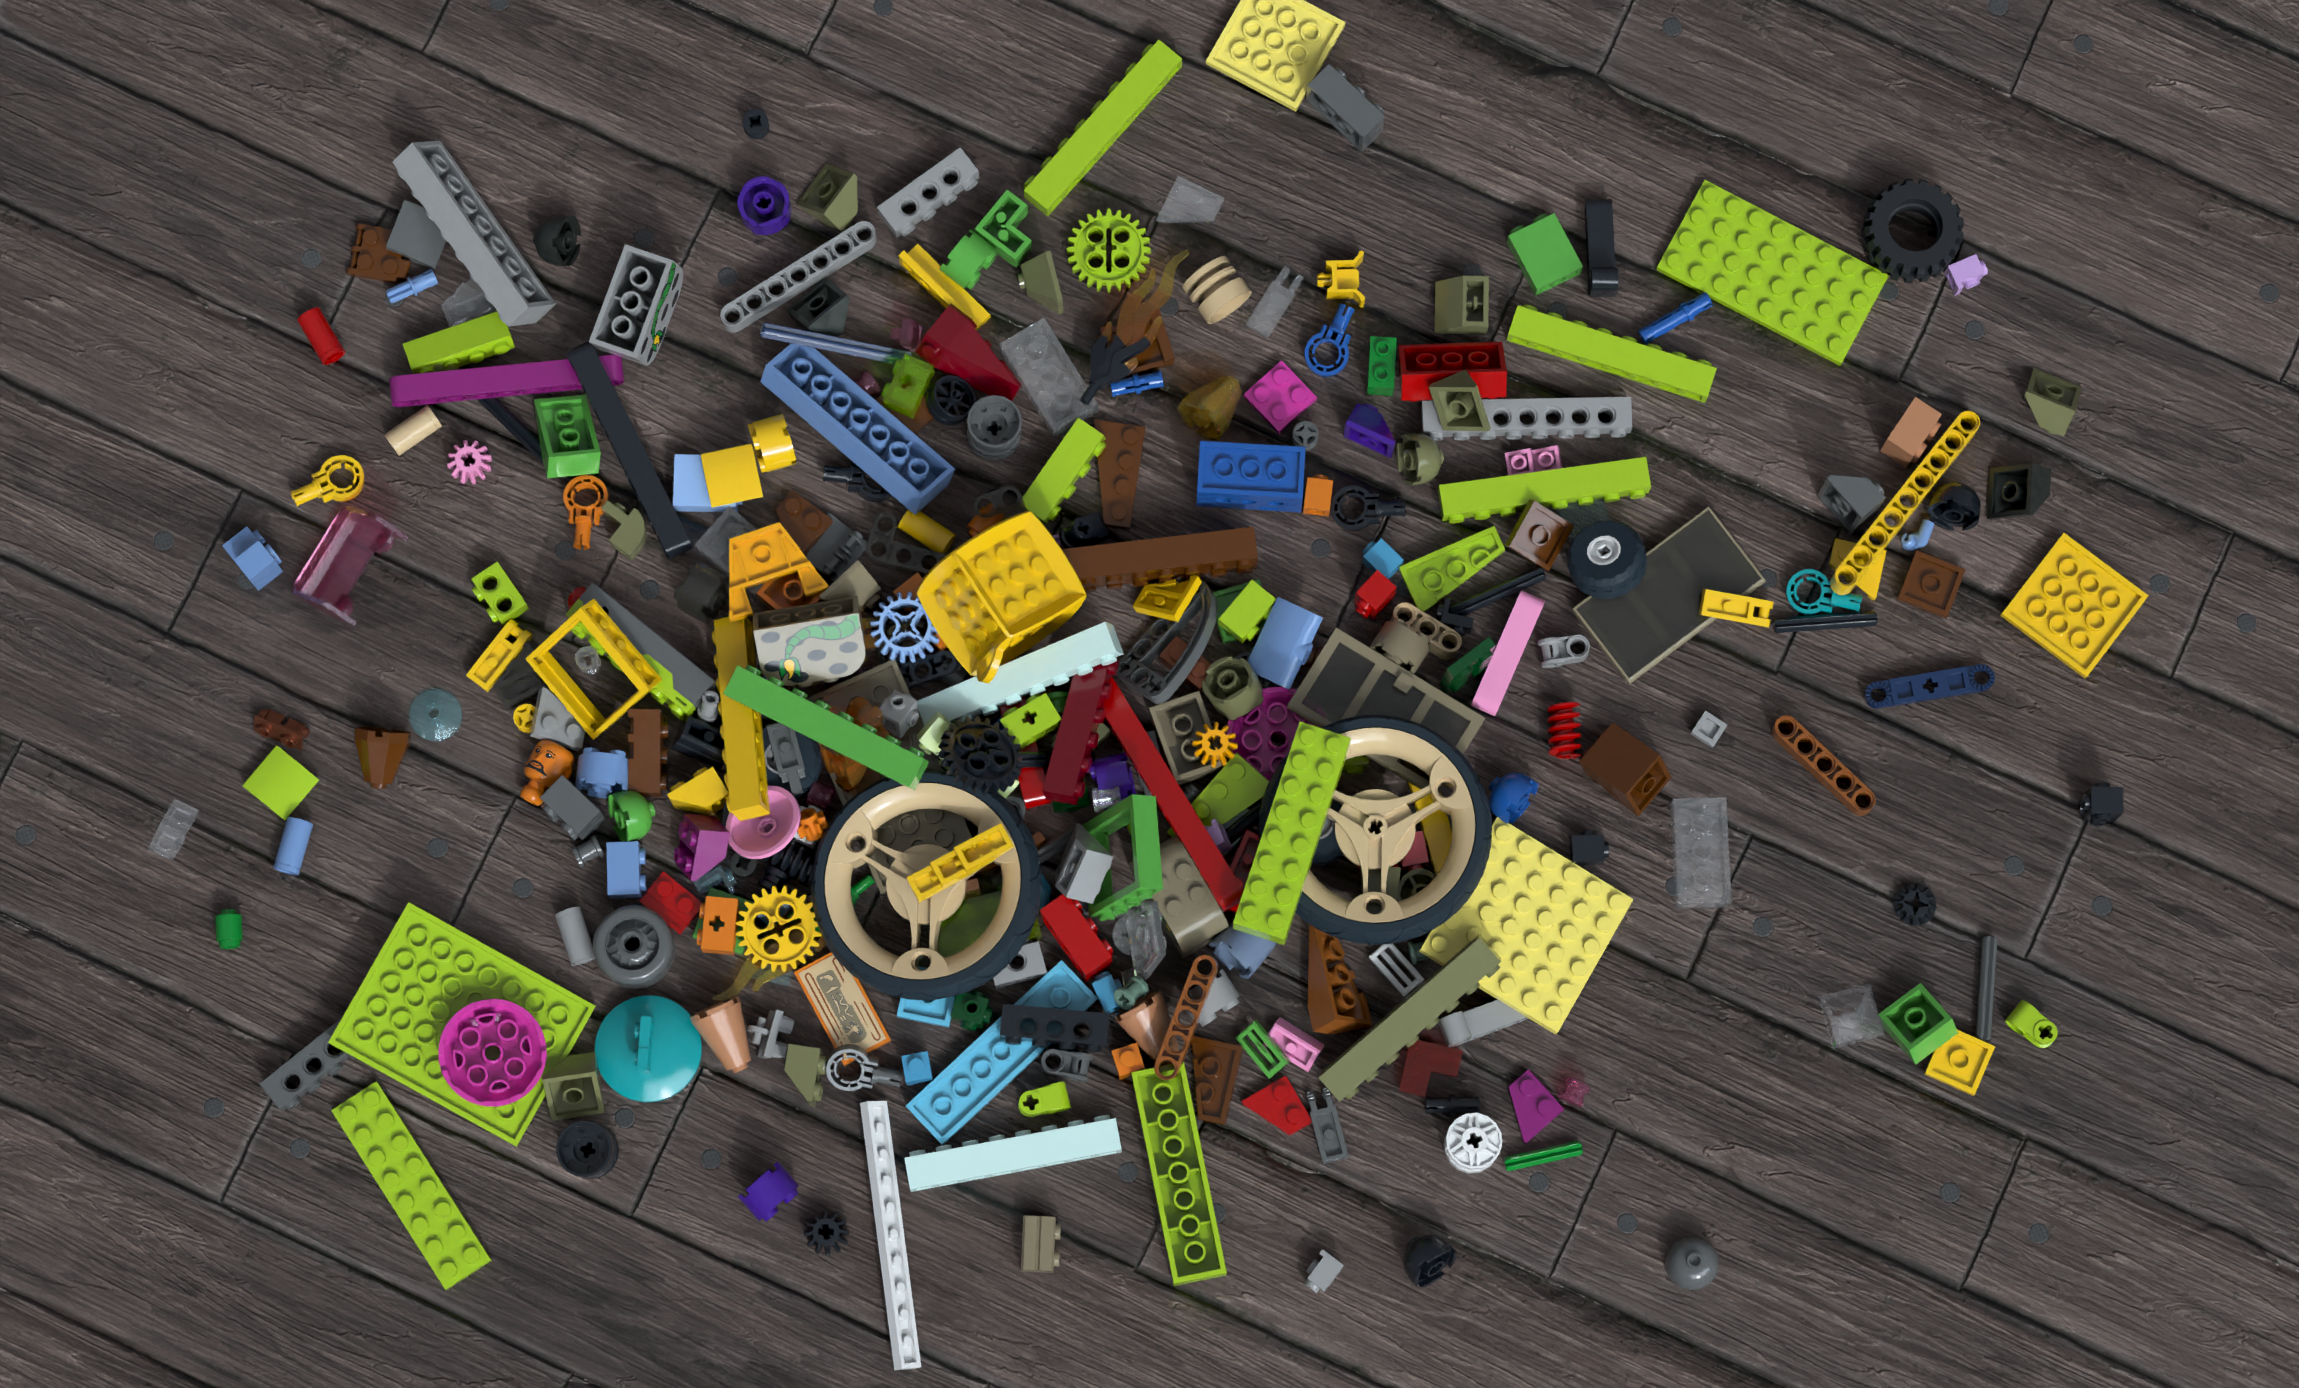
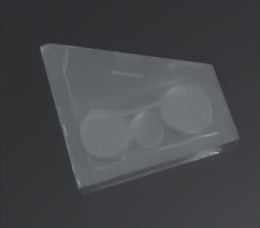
M1178 176L1156 221L1159 223L1214 222L1225 198Z
M472 278L466 284L463 282L456 289L455 294L448 297L441 305L450 327L497 311L493 304L485 298L479 284Z

